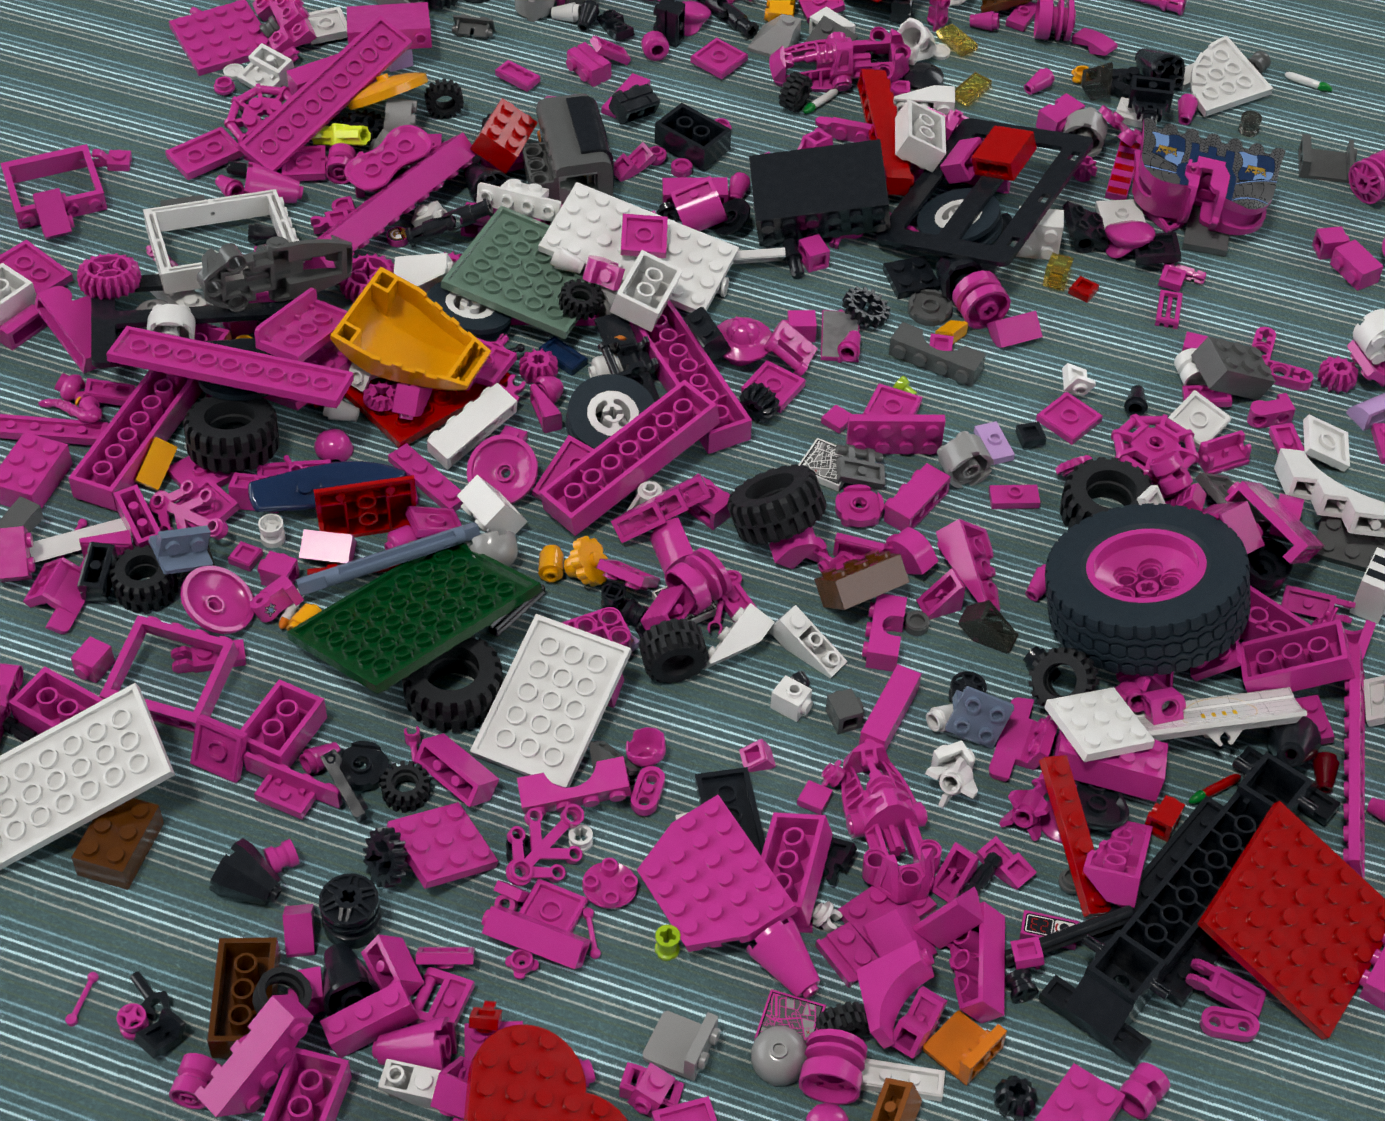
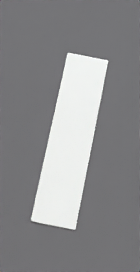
M121 518L34 541L33 547L29 548L31 557H34L35 562L81 550L79 538L125 531L127 529Z

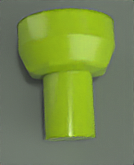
M904 375L893 386V388L917 395V392L909 386L910 382Z

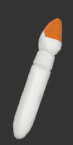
M293 603L286 608L279 620L280 629H285L289 625V620L293 617L300 604L296 606Z

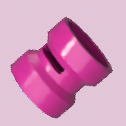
M291 839L282 841L280 846H270L263 849L267 863L276 874L280 873L283 867L289 866L292 868L300 864Z

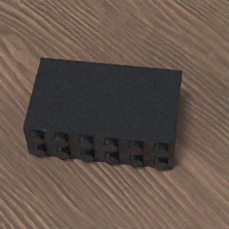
M880 139L749 156L759 246L780 244L788 238H794L797 242L799 239L817 234L821 238H837L844 235H860L868 232L891 230Z

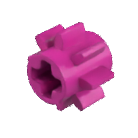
M1087 155L1073 174L1075 179L1080 182H1086L1090 180L1091 176H1096V161H1093V158Z

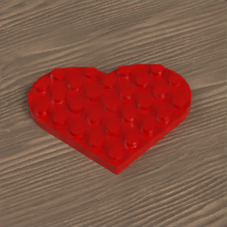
M512 1025L500 1029L484 1041L471 1061L467 1081L464 1121H628L613 1104L597 1095L586 1092L585 1075L577 1055L562 1038L542 1027Z

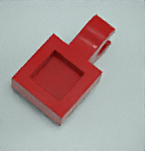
M485 1000L482 1008L473 1007L469 1016L468 1028L476 1029L480 1033L498 1031L502 1021V1010L495 1009L497 1001Z

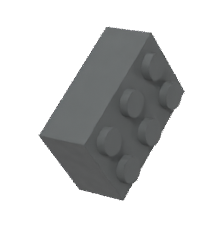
M1208 336L1191 354L1208 388L1211 390L1259 400L1276 382L1271 374V369L1262 358L1261 351L1253 346L1249 347L1238 342L1234 343L1222 338L1218 339Z

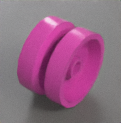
M990 271L973 272L964 277L956 285L952 295L953 302L958 311L961 312L965 322H968V326L974 329L987 328L986 323L1001 320L1010 309L1011 300L1009 295L1001 286L996 275Z

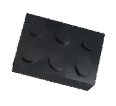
M681 103L655 123V144L681 158L688 159L693 165L705 170L730 150L731 129Z

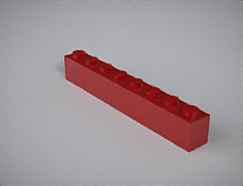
M861 69L857 87L865 122L873 124L871 130L868 131L869 139H880L887 193L890 195H906L909 188L913 186L914 175L910 172V162L904 161L895 155V117L897 116V106L893 103L894 93L890 90L891 81L887 78L886 70Z

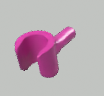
M288 455L283 457L289 467V472L303 469L302 465L293 464Z
M718 601L714 620L707 626L709 633H711V627L714 624H719L720 626L718 635L724 629L721 624L724 601Z
M416 726L417 732L415 734H408L407 728L404 729L405 743L410 746L412 761L416 757L418 744L421 742L418 726Z

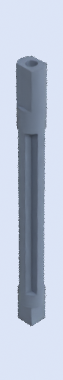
M475 522L461 525L295 579L299 593L303 596L465 543L481 535L479 526Z

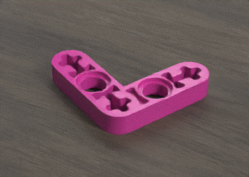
M1269 327L1258 328L1252 346L1266 353V355H1262V358L1272 371L1271 374L1276 381L1274 384L1298 391L1310 389L1313 381L1312 372L1304 368L1270 360L1276 333ZM1263 337L1267 338L1266 343L1261 342ZM1274 372H1281L1285 376L1275 375Z

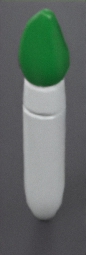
M1293 72L1285 73L1287 79L1318 89L1319 91L1331 92L1333 90L1326 82H1319Z
M831 89L813 102L808 103L803 112L805 114L812 113L816 108L834 98L838 94V90Z

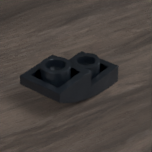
M606 10L602 15L597 16L599 24L614 40L620 41L635 36L634 28L625 24L623 15L615 10Z

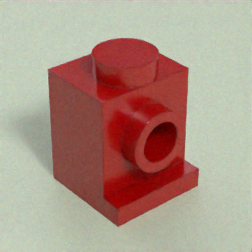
M1165 795L1161 804L1156 802L1145 821V825L1153 826L1151 835L1168 842L1181 820L1186 804Z

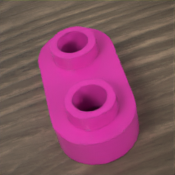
M647 766L638 774L631 795V809L638 815H651L658 807L665 785V774L660 768Z
M1218 1006L1206 1008L1199 1022L1205 1034L1211 1037L1239 1042L1252 1041L1255 1039L1260 1028L1258 1019L1252 1013ZM1210 1022L1216 1023L1218 1027L1211 1025ZM1239 1027H1243L1247 1031H1241Z

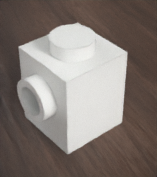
M785 675L772 691L770 708L797 722L803 714L807 715L812 708V689Z

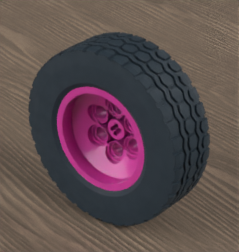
M1145 503L1142 505H1126L1123 508L1116 507L1108 509L1107 512H1099L1094 514L1093 517H1087L1080 521L1079 524L1073 525L1068 529L1067 533L1064 532L1058 538V542H1055L1046 561L1045 586L1048 615L1052 630L1063 647L1084 652L1087 654V658L1093 660V667L1099 669L1104 668L1106 671L1113 673L1122 672L1125 675L1136 676V674H1140V676H1154V674H1171L1174 671L1177 673L1188 670L1190 667L1195 668L1203 665L1205 661L1209 662L1219 656V653L1223 654L1227 651L1231 644L1233 645L1240 638L1248 622L1251 609L1250 567L1244 543L1237 536V533L1231 527L1228 528V525L1220 519L1217 520L1216 517L1208 513L1203 514L1202 511L1193 508L1188 509L1185 506L1179 505L1171 506V504L1159 503L1154 505V503Z

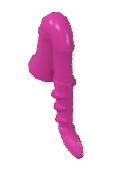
M92 396L84 397L80 401L79 407L73 405L70 401L67 402L62 399H44L38 402L41 407L59 408L68 413L69 416L77 417L80 421L93 423L102 418L99 401Z

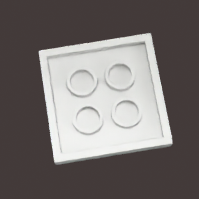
M1114 687L1048 699L1044 708L1084 762L1153 748L1155 740Z

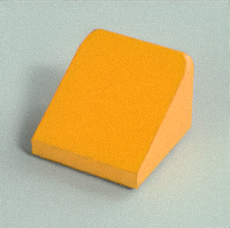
M950 320L937 329L935 334L954 336V344L967 334L968 322Z

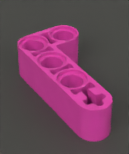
M603 608L561 622L631 648L630 630L621 613L616 608Z

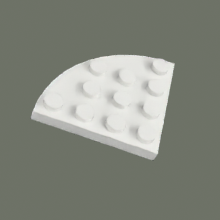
M1228 36L1212 42L1203 53L1201 52L1191 72V94L1197 98V108L1204 117L1271 95L1273 87Z

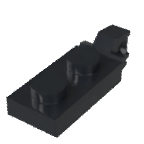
M335 749L322 755L320 758L336 787L341 792V796L356 822L360 823L366 820L365 810L368 809V806L361 794L356 797L351 788L355 784L349 773H342L343 759Z

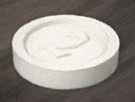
M936 44V53L932 58L937 60L949 58L950 48L943 44Z
M236 63L229 64L223 70L224 76L237 80V75L244 67Z

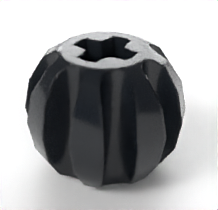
M1012 1075L1007 1080L1002 1079L995 1087V1093L993 1094L994 1105L1000 1108L999 1114L1003 1117L1011 1116L1014 1121L1022 1120L1024 1116L1029 1117L1035 1110V1103L1038 1101L1035 1088L1031 1087L1032 1083L1028 1079H1019L1017 1075Z

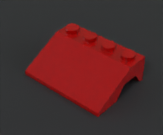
M414 475L314 489L319 531L361 537L388 533L405 525L411 526L405 512L407 506H416L417 497Z

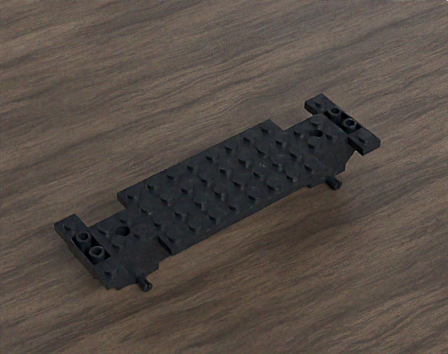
M1247 746L1242 754L1237 756L1232 763L1233 769L1243 774L1245 778L1238 785L1236 792L1229 801L1222 806L1206 795L1143 870L1135 908H1133L1135 914L1125 925L1098 935H1086L1082 945L1096 954L1092 962L1087 966L1085 974L1077 987H1073L1055 975L1039 994L1038 1000L1133 1066L1137 1064L1149 1049L1152 1041L1131 1027L1130 1024L1152 996L1156 994L1164 1001L1168 998L1179 1007H1182L1195 990L1186 983L1187 975L1191 973L1203 978L1206 977V975H1202L1191 968L1192 960L1199 958L1215 965L1226 950L1197 923L1272 805L1281 801L1296 816L1302 811L1324 826L1339 809L1341 803L1319 790V785L1314 783L1312 779L1268 752L1263 755ZM1114 905V906L1110 909V911H1113V910L1118 909V908H1121V907H1120V906H1117V905Z

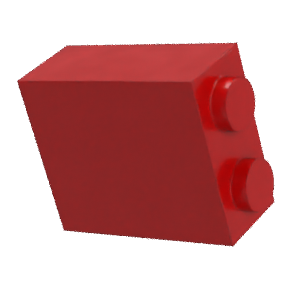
M994 126L971 157L975 175L1014 181L1037 149L1034 131Z

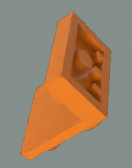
M958 1010L923 1045L922 1050L967 1086L1003 1048L1007 1030L997 1024L991 1032L989 1030L985 1031Z

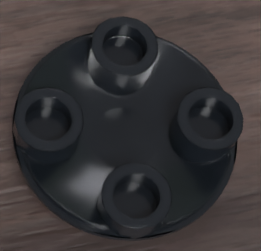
M917 62L915 65H909L910 70L902 77V80L909 81L910 86L919 90L942 84L944 74L940 68L933 64Z

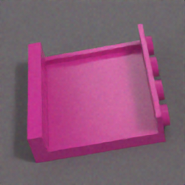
M428 2L347 7L348 44L381 15L412 40V46L408 49L432 48Z
M1237 481L1227 490L1229 494L1225 498L1227 502L1250 501L1294 545L1283 556L1290 564L1308 563L1325 546L1262 483L1247 481L1239 483Z

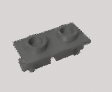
M465 14L453 15L455 25L452 26V33H455L457 36L470 37L471 30H474L473 36L475 38L489 39V37H493V31L495 32L493 19L470 17Z

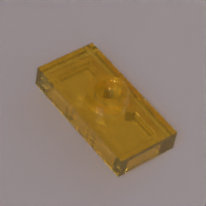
M953 23L937 30L936 36L961 57L978 49V44Z

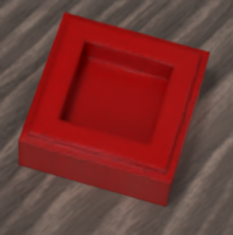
M1079 276L1070 286L1068 294L1088 303L1098 292L1099 284Z

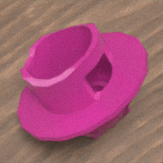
M736 316L735 318L725 320L717 326L731 347V350L723 355L731 364L736 366L748 365L756 360H760L769 353L764 347L772 333L769 327L762 322L752 318Z

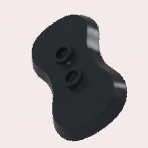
M1074 780L1088 828L1114 830L1127 822L1129 808L1121 792Z

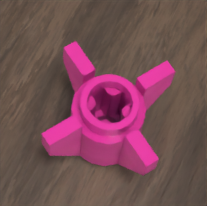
M1139 676L1122 681L1115 689L1133 712H1141L1144 710L1142 693L1146 692L1151 680L1148 676Z
M1034 790L1011 791L1008 798L1013 805V809L1000 820L1001 828L1012 825L1015 822L1019 827L1028 828L1027 831L1032 840L1037 841L1041 836V816L1048 814L1050 810L1048 803L1039 792Z

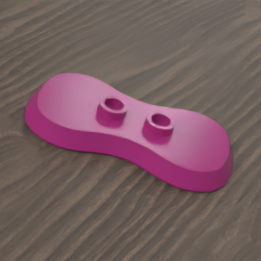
M399 126L391 130L378 147L351 159L344 169V174L354 186L363 191L375 192L381 190L400 169L416 163L427 156L433 146L432 138L427 132L417 126Z

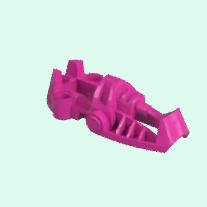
M874 27L870 32L868 40L852 41L843 32H833L828 35L827 39L804 42L787 48L781 46L770 55L769 66L775 84L784 87L783 83H786L788 76L790 77V75L786 76V69L793 67L795 62H816V70L800 72L812 79V92H828L831 89L846 91L852 87V79L859 78L861 69L886 70L887 78L890 79L891 83L899 80L910 70L911 49L904 43L902 35L891 28L890 33H888L883 27ZM870 50L874 54H888L889 62L871 63V54L866 53V51Z
M876 742L860 744L844 759L843 769L845 774L841 780V797L849 835L852 838L865 837L869 850L863 856L862 878L868 884L873 885L875 888L877 887L888 899L897 904L925 899L930 893L935 874L940 868L942 848L938 842L931 839L923 840L918 827H924L928 820L925 806L922 802H916L908 784L890 762L885 747L882 744ZM870 771V780L866 785V790H863L856 773ZM901 836L904 838L909 855L913 854V864L898 866L895 856H900L901 852L906 851ZM884 839L886 840V843H887V846H888V849H889L890 854H893V855H889V854H888V851H887V848H886Z

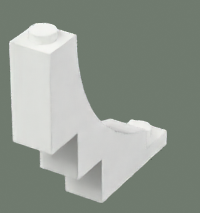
M1280 448L1274 470L1286 495L1311 500L1317 515L1342 518L1348 533L1385 537V502L1360 494L1336 482L1319 470L1304 451Z

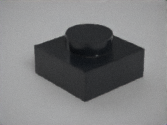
M1039 421L1016 425L1015 432L1022 448L1046 444L1047 438Z

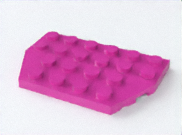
M719 795L672 822L637 869L640 877L670 924L680 931V939L688 952L702 950L706 947H721L722 943L737 940L740 943L750 942L771 925L780 920L784 921L798 912L796 905Z

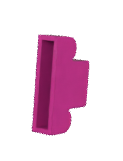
M55 286L37 292L34 308L83 374L97 369V367L92 365L91 295L72 300L71 291L63 286Z

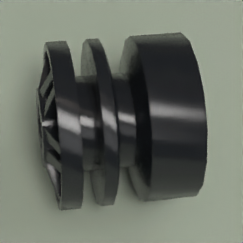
M1262 537L1264 546L1247 554L1250 567V586L1273 600L1277 597L1289 576L1293 564H1290L1283 557L1289 550L1282 543L1272 538Z
M351 873L334 877L324 885L319 895V908L323 931L327 939L333 944H347L351 949H359L368 945L382 928L379 894L375 884L366 876Z

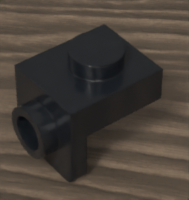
M166 1007L161 1010L158 1022L136 1032L134 1042L154 1059L180 1045L185 1022Z

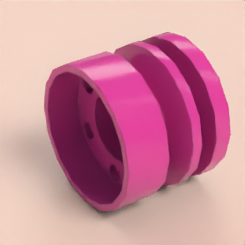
M1037 0L1034 19V39L1048 40L1051 31H1054L1056 41H1059L1061 32H1063V41H1069L1074 30L1076 18L1074 0H1067L1066 7H1064V0H1059L1057 6H1054V0Z
M1385 149L1354 163L1350 167L1348 177L1351 190L1363 203L1373 204L1385 198Z
M703 547L698 548L692 555L687 556L685 563L680 562L669 569L664 576L668 589L678 585L681 586V584L686 586L695 600V605L689 611V614L694 616L711 606L712 600H719L722 595L727 594L732 588L731 578L722 562L712 552Z
M819 1029L811 1032L807 1037V1048L805 1050L807 1060H805L801 1067L799 1088L805 1095L823 1103L843 1105L855 1102L860 1097L863 1080L862 1071L865 1069V1060L868 1052L867 1045L856 1035L843 1030Z

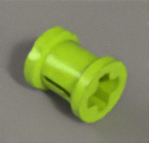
M662 925L655 933V953L663 961H671L677 958L680 953L678 943L680 942L681 934L673 925Z

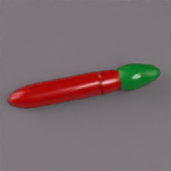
M1229 775L1203 790L1195 792L1188 800L1189 803H1200L1206 795L1212 797L1235 785L1241 779V775Z

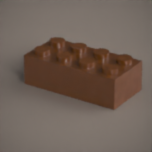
M277 937L219 938L207 1039L212 1058H230L233 1054L230 1050L236 1040L250 1033L251 1030L248 1028V1025L257 1015L252 1002L253 992L265 972L271 968L280 967L281 954ZM272 984L267 987L266 996L268 999L273 995H277L278 984Z

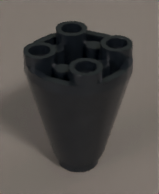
M1142 48L1136 53L1135 61L1143 76L1175 80L1174 89L1183 85L1185 64L1180 56L1149 48Z
M472 163L464 169V179L473 203L477 201V186L480 182L500 187L509 180V177L502 171L477 163Z
M1302 716L1297 723L1270 726L1267 733V744L1274 757L1293 768L1308 763L1317 755L1321 746V732L1310 718Z

